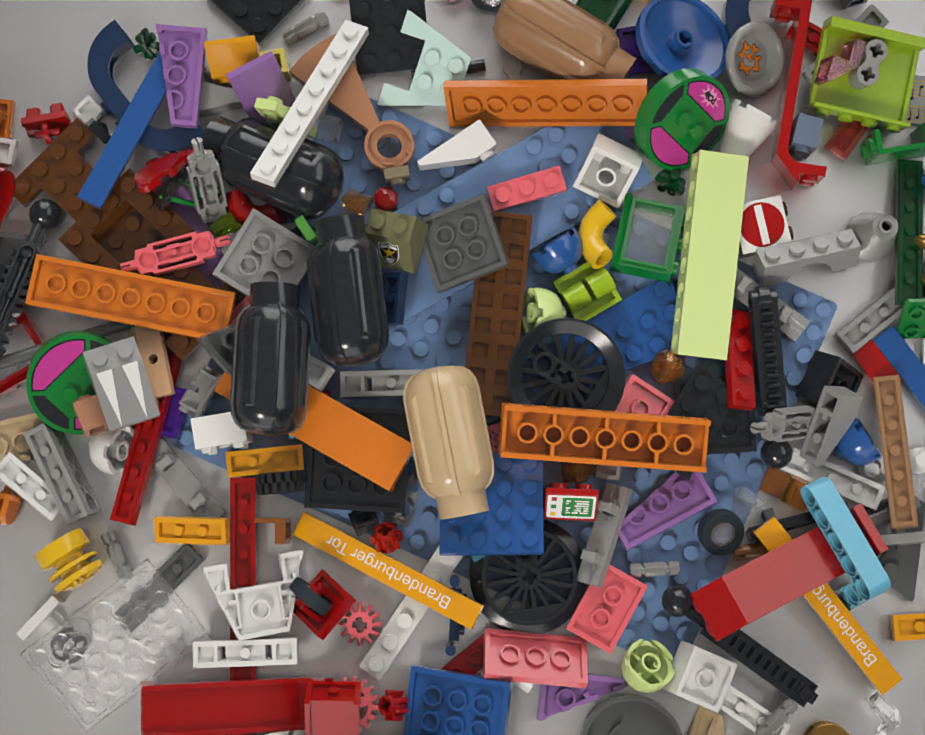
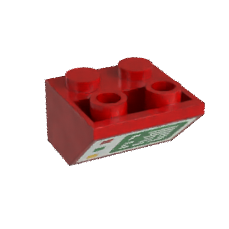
M550 483L549 488L543 489L544 519L596 521L599 490H592V484H575V489H566L567 483Z

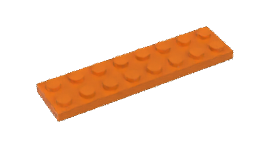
M647 79L445 81L443 86L450 127H469L479 119L485 127L635 126L638 110L648 94Z
M36 254L25 304L198 338L231 325L237 294L220 289Z

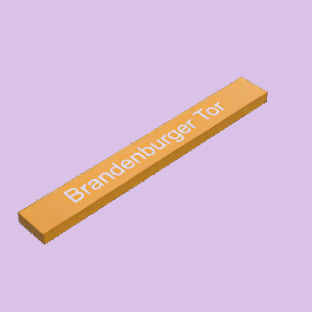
M303 512L292 534L469 629H473L484 607L482 604L381 551L377 552L370 545L307 512Z
M774 516L753 532L768 552L793 540ZM827 583L803 595L881 695L887 693L903 680Z

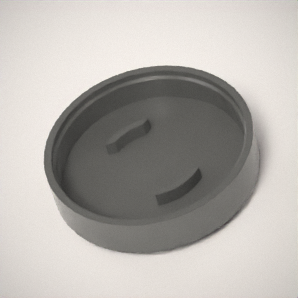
M623 694L611 697L594 708L585 720L580 735H682L674 717L658 702L642 695Z

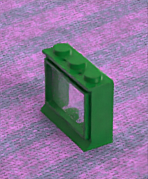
M627 192L622 207L609 271L669 283L671 275L677 274L679 260H675L676 252L681 253L683 238L679 236L681 229L684 230V211L686 205L679 206L636 197Z

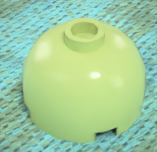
M535 287L527 289L523 303V309L527 308L526 317H522V327L525 334L541 323L566 317V309L562 306V302L557 294L545 288Z
M639 639L627 649L622 658V674L628 685L636 691L644 693L656 692L666 686L674 675L675 668L673 669L671 663L673 657L668 649L658 641L651 640L649 642Z

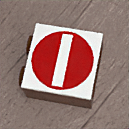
M781 195L744 203L738 259L755 255L756 249L792 242L794 238L791 226H788L786 219L788 215L785 202H782Z

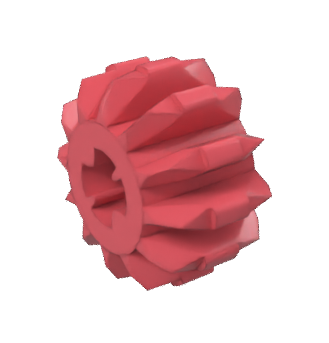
M363 602L358 603V611L352 605L349 609L352 615L346 613L343 618L347 619V621H340L338 623L339 627H347L346 630L341 632L342 637L348 633L351 634V637L348 639L349 644L354 641L355 637L358 638V646L363 645V637H365L368 644H371L373 641L369 633L376 637L379 636L380 632L373 627H381L382 622L373 621V619L380 615L378 611L372 615L369 613L373 605L369 604L366 611H363ZM358 617H361L363 622H367V627L364 626L363 631H359L358 626H354V621L357 622Z

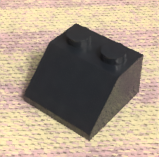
M815 350L813 357L808 363L806 373L798 385V391L795 396L806 404L817 407L824 386H843L857 393L864 375L843 358Z

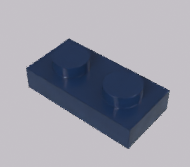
M402 272L384 273L383 282L388 325H403L408 274Z

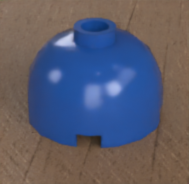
M575 227L568 229L569 233L565 235L561 233L538 249L540 254L539 252L532 254L543 270L554 274L562 271L565 274H569L579 267L576 262L583 255V246L580 235Z
M855 417L854 422L834 448L840 460L846 458L851 464L856 466H866L882 458L879 449H875L873 446L874 443L870 434L859 418Z

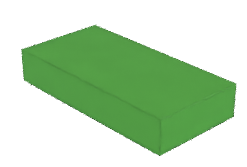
M303 215L295 219V223L306 240L313 246H316V234Z

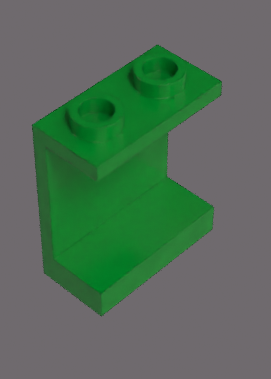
M925 122L910 134L912 144L883 149L880 129L874 130L860 145V156L862 159H865L866 166L893 162L898 159L924 157Z

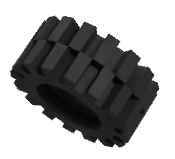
M301 470L255 475L257 495L303 491Z

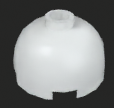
M126 427L113 432H109L107 429L94 435L89 442V454L92 463L104 473L112 475L123 474L134 429Z

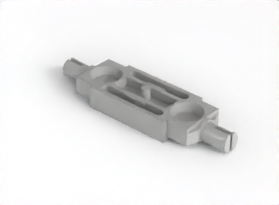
M197 137V142L195 138L191 140L194 153L187 156L189 165L186 167L198 215L200 214L203 224L210 223L212 233L217 234V230L219 233L222 232L220 219L227 217L226 207L228 205L219 164L212 150H204L202 138ZM214 171H216V174H217L218 184H219L220 193H221V195H220L219 197H218V194H217V193H218L217 184H216V181H214V176H213V172H214ZM194 177L197 178L201 202H198L193 181Z
M802 405L773 409V412L766 413L762 422L752 423L751 426L753 427H750V430L753 434L761 433V438L768 441L784 442L805 439L816 407Z

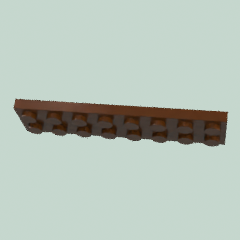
M491 211L510 266L474 280L465 368L471 370L477 378L485 416L501 417L502 403H513L508 391L507 370L512 352L520 341L533 215Z

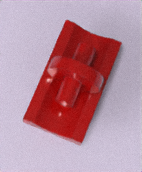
M62 103L52 104L50 106V113L42 114L40 108H29L26 110V117L21 118V125L25 128L28 137L44 138L47 145L54 141L53 136L60 135L72 123Z

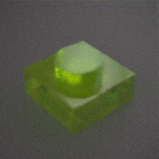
M230 212L209 226L217 238L231 232L236 233L241 229V226Z

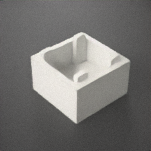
M231 412L191 419L195 450L202 451L203 454L214 455L218 453V449L227 447L239 448L240 450L248 449V444L254 443L252 433L240 429L234 423Z
M681 640L672 662L673 669L675 668L674 675L671 681L662 689L719 713L738 664Z

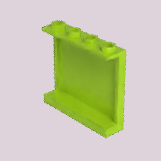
M831 16L823 22L806 109L814 111V115L828 117L829 115L838 116L837 119L843 122L860 121L862 122L861 125L865 127L875 128L877 125L885 127V131L891 133H900L901 130L909 128L911 123L906 122L919 53L925 49V38ZM871 40H882L886 44L888 52L885 59L879 64L878 80L867 88L861 90L854 89L848 81V76L851 72L849 70L855 68V66L849 68L854 50ZM846 71H849V72H847V73H845V74H843V75H841V76H839V77L833 79L834 77H836V76H838V75H840V74H842V73H844V72H846Z

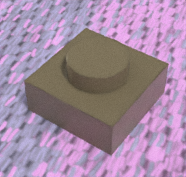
M408 165L383 169L386 184H391L392 187L405 185L406 181L411 180Z

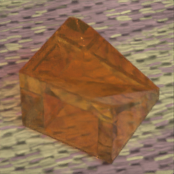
M352 189L342 196L341 202L346 208L364 217L373 203V198L371 196H364Z

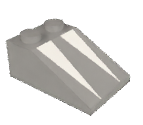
M134 336L83 352L85 366L109 432L160 416Z

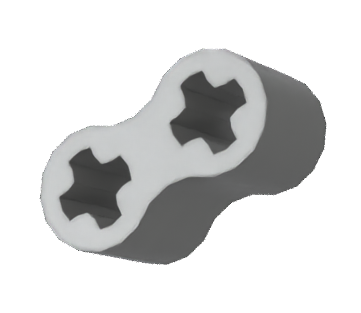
M874 39L862 45L864 50L860 63L855 66V69L851 70L848 76L849 84L854 89L861 90L867 88L878 80L879 64L885 59L888 52L887 46L882 40Z

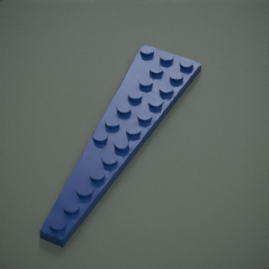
M671 278L669 283L665 281L652 282L587 321L602 329L615 342L622 355L625 371L671 354L677 296ZM569 333L559 337L564 360ZM576 334L571 360L585 340V338ZM552 341L546 346L557 357L555 343ZM591 342L577 364L598 350ZM541 348V349L535 351L533 354H535V353H537V352H539V351H543V349ZM602 355L592 360L580 370L605 365ZM527 356L523 367L532 368L530 357ZM542 356L537 361V366L540 370H546L550 365V360L547 356ZM569 370L566 373L558 371L557 375L562 378L561 383L563 381H570L571 377L568 376ZM603 371L582 375L581 377L598 380ZM522 372V383L545 379L541 375ZM580 382L585 387L591 385L589 383ZM550 383L525 388L524 392L529 399ZM552 390L537 399L532 405L545 403ZM485 416L487 425L501 420V417Z

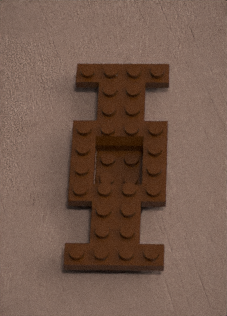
M78 118L15 179L14 197L23 206L27 207L44 190L76 221L58 240L82 263L121 270L120 263L135 260V250L145 248L147 244L196 232L169 205H165L162 212L158 211L156 207L157 194L153 190L142 194L134 181L136 174L130 168L119 178L102 210L78 199L77 196L93 169L79 154L97 137ZM191 238V239H188V240L176 242V243H183V242L191 241L192 238ZM167 245L158 247L155 250L165 248ZM189 260L182 261V262H179V263H175V264H171V265H167V266L161 267L160 269H164V268H167V267L179 265V264L186 263V262H190V261H189ZM195 266L159 276L154 274L148 275L235 292L237 294L235 307L246 297L245 294L225 282L217 288ZM138 270L130 271L132 273L140 274ZM172 334L164 342L182 361H185L200 346V343L197 341L198 338Z

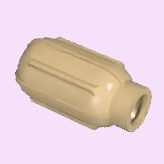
M438 366L418 372L406 382L403 391V402L417 476L421 487L427 495L436 499L440 520L488 511L489 505L486 489L492 483L494 476V459L477 378L471 370L464 366Z

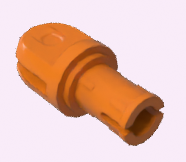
M5 485L4 491L0 493V524L10 525L15 521L23 500L7 485Z

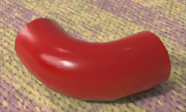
M236 189L225 193L228 205L226 208L234 220L241 225L244 224L253 208L280 225L286 222L284 210L268 203L261 206L255 205L249 198V195Z

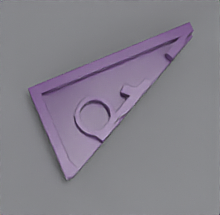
M588 674L586 688L540 684L536 719L545 720L546 717L568 711L577 705L581 706L599 699L600 696L617 692L629 685L621 677Z

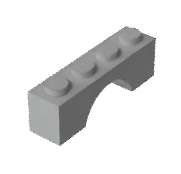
M851 228L756 249L753 271L760 286H771L785 283L795 271L814 263L827 264L833 272L857 267L861 245Z

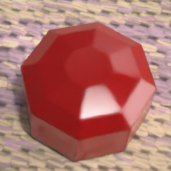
M380 187L374 194V204L379 210L391 212L398 205V194L391 187Z

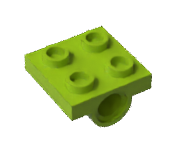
M588 262L552 283L570 314L575 319L588 321L622 301L621 296L616 290V285L606 268L593 269Z

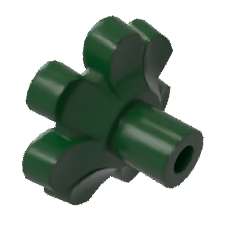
M144 28L141 30V33L135 36L138 44L133 47V50L137 55L144 53L145 59L149 61L153 60V58L156 59L159 53L158 50H160V44L155 42L156 35L153 32L149 33L148 28Z
M662 169L655 176V181L660 183L657 189L660 192H664L667 189L668 194L671 196H675L676 193L678 195L684 193L686 180L680 177L681 171L676 169L671 172Z

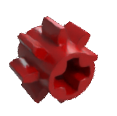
M383 522L374 529V535H371L370 539L377 552L381 551L390 554L396 549H400L399 541L403 540L402 531L398 530L396 523L392 525L389 522Z
M385 690L386 696L379 698V712L385 715V721H403V715L409 713V710L406 708L409 699L403 695V690Z

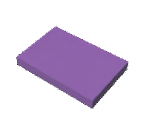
M272 51L226 74L249 118L254 117L267 121V118L262 117L254 108L257 98L268 99V96L277 97L283 100L284 106L292 107L296 100Z

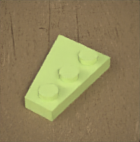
M268 96V99L257 98L254 108L262 117L267 118L268 122L280 126L291 108L284 106L283 100L273 96ZM312 126L306 137L315 138L317 128Z

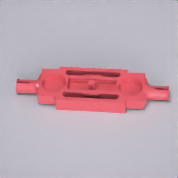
M210 231L192 232L147 244V247L135 250V260L120 263V267H122V271L138 270L142 275L154 274L159 276L204 264L205 260L217 257V248L231 245L232 241L229 234L214 238ZM191 238H192L191 241H187V242H183V243H176V242H180V241H184V240H188V239H191ZM167 245L165 248L155 250L158 247ZM193 258H197V259L194 260V261H190V262L182 263V264H179V265H175V266L167 267V268H164V269H160L161 267H164V266H167V265H171V264L179 263V262H182V261L190 260V259H193Z

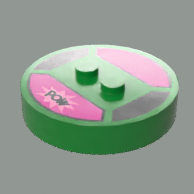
M694 68L680 69L662 78L648 92L636 116L634 133L640 152L663 169L681 170L691 166L692 154L699 152V150L712 151L723 135L729 118L730 103L726 89L715 78L702 70Z
M69 331L47 340L35 352L27 371V395L34 412L48 426L68 434H83L72 403L77 402L76 400L84 395H96L85 366L83 352L113 343L111 340L94 332Z

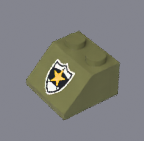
M371 209L366 227V236L376 245L383 268L416 274L429 225L415 216Z

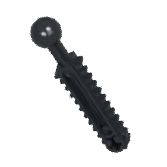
M40 199L35 201L30 207L29 218L33 225L26 241H21L20 245H13L12 249L15 256H9L11 265L5 266L8 274L1 275L4 283H0V361L3 354L6 353L3 345L10 343L7 335L14 334L11 326H17L15 317H21V311L18 308L25 307L22 299L27 297L26 290L29 288L36 254L42 255L40 253V246L46 232L55 228L61 221V209L51 199Z
M769 285L755 286V291L748 292L758 416H765L766 413H771L776 408L787 407L778 296L775 289H769ZM767 440L761 447L760 455L766 466L771 469H781L790 463L793 451L788 441L775 442Z
M672 585L664 591L662 606L668 615L673 617L686 616L703 628L700 634L800 706L805 707L807 702L813 705L819 696L815 693L818 685L740 629L716 642L714 637L707 632L706 622L702 615L695 610L691 597L692 592L687 587Z

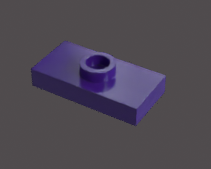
M174 387L175 394L172 395L161 436L180 440L187 414L178 408L181 405L179 401L187 389Z

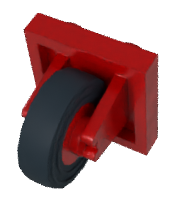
M323 569L310 584L304 579L296 577L289 586L291 591L298 597L294 604L293 613L322 640L327 637L357 601Z

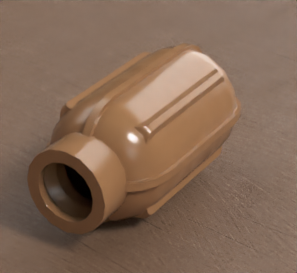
M504 0L494 20L493 32L498 44L507 52L552 80L626 79L637 58L620 48L619 38L610 26L569 0Z

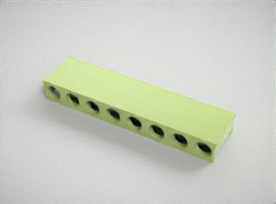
M699 150V152L692 154L671 354L727 360L749 162L748 156Z

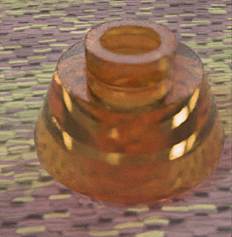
M667 349L663 350L655 356L652 362V376L659 384L675 382L683 375L684 364L681 358Z

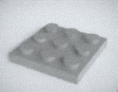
M253 208L212 275L248 297L250 296V284L254 282L273 281L298 285L307 271L306 260L315 246Z

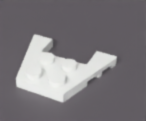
M302 550L278 553L281 571L280 581L237 589H230L226 563L202 567V572L237 640L241 641L290 631L295 594L289 586L296 577H299L300 562L303 556Z

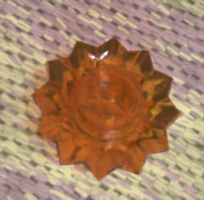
M562 462V479L564 483H584L589 479V476L596 472L594 464Z

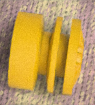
M77 528L56 539L34 556L42 571L56 569V572L48 579L50 583L60 579L63 580L54 587L57 594L73 590L94 577L95 573L105 565L102 559L89 563V561L97 556L96 550L85 554L82 552L90 543L82 528Z

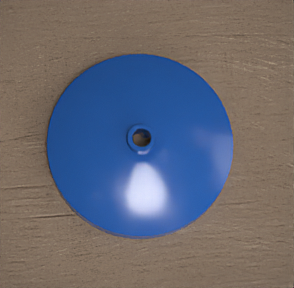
M652 0L640 13L635 30L637 46L647 65L661 78L685 68L699 69L716 78L725 69V52L729 43V37L719 16L700 0Z

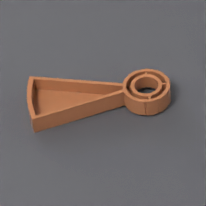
M336 34L326 38L304 54L289 70L291 77L305 86ZM352 61L327 103L367 132L364 148L366 157L373 168L384 173L383 169L409 165L415 153L412 133L400 122L394 120L379 122ZM388 137L396 138L402 145L401 152L393 158L383 157L378 151L379 143Z

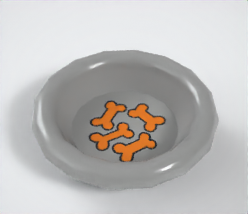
M748 22L736 30L730 38L725 52V69L729 81L738 92L748 97L763 96L773 90L781 79L785 67V48L782 38L772 26L764 22Z

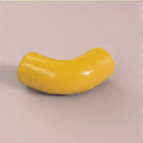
M600 199L585 214L578 231L582 240L583 256L593 269L604 267L613 256V252L603 240V233L606 227L617 217Z

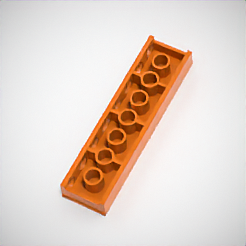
M224 372L214 391L229 400L231 375ZM309 385L305 420L298 430L288 433L393 492L396 482L413 454L412 444L409 441Z
M502 403L498 455L503 458L706 473L708 434L711 420L697 417Z

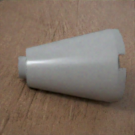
M864 212L855 216L850 221L846 229L852 228L861 245L859 259L872 262L880 260L890 253L898 231L897 220L892 215Z

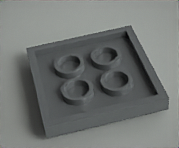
M482 193L421 218L422 221L429 225L423 252L436 291L439 294L510 266L485 194Z

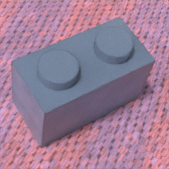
M799 113L794 118L788 145L789 153L794 160L802 161L807 159L817 149L824 119Z

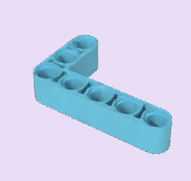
M822 477L802 487L801 496L851 581V583L834 592L845 607L850 611L889 590L891 582L833 482L828 477Z

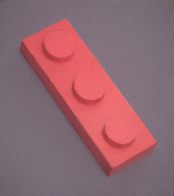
M559 165L488 186L487 191L493 211L498 212L566 192L567 188Z

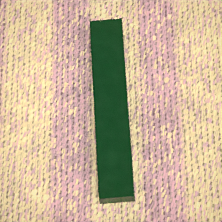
M898 159L896 161L895 219L898 223V231L895 239V305H903L906 299L923 298V282L921 281L923 274V249L918 247L914 241L916 236L923 234V186L921 182L923 161Z

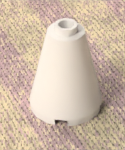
M734 99L718 152L750 157L776 128L778 121H771L772 117L749 104L746 107L740 105L741 101Z

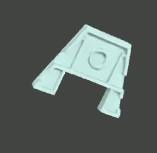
M407 10L400 32L425 40L409 90L384 82L377 105L446 106L443 89L444 82L464 81L471 57L413 12Z

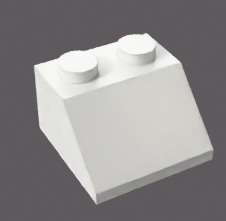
M598 133L573 187L619 208L640 169L644 155Z

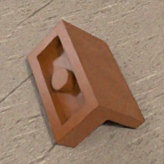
M291 517L254 518V523H275V544L291 543Z

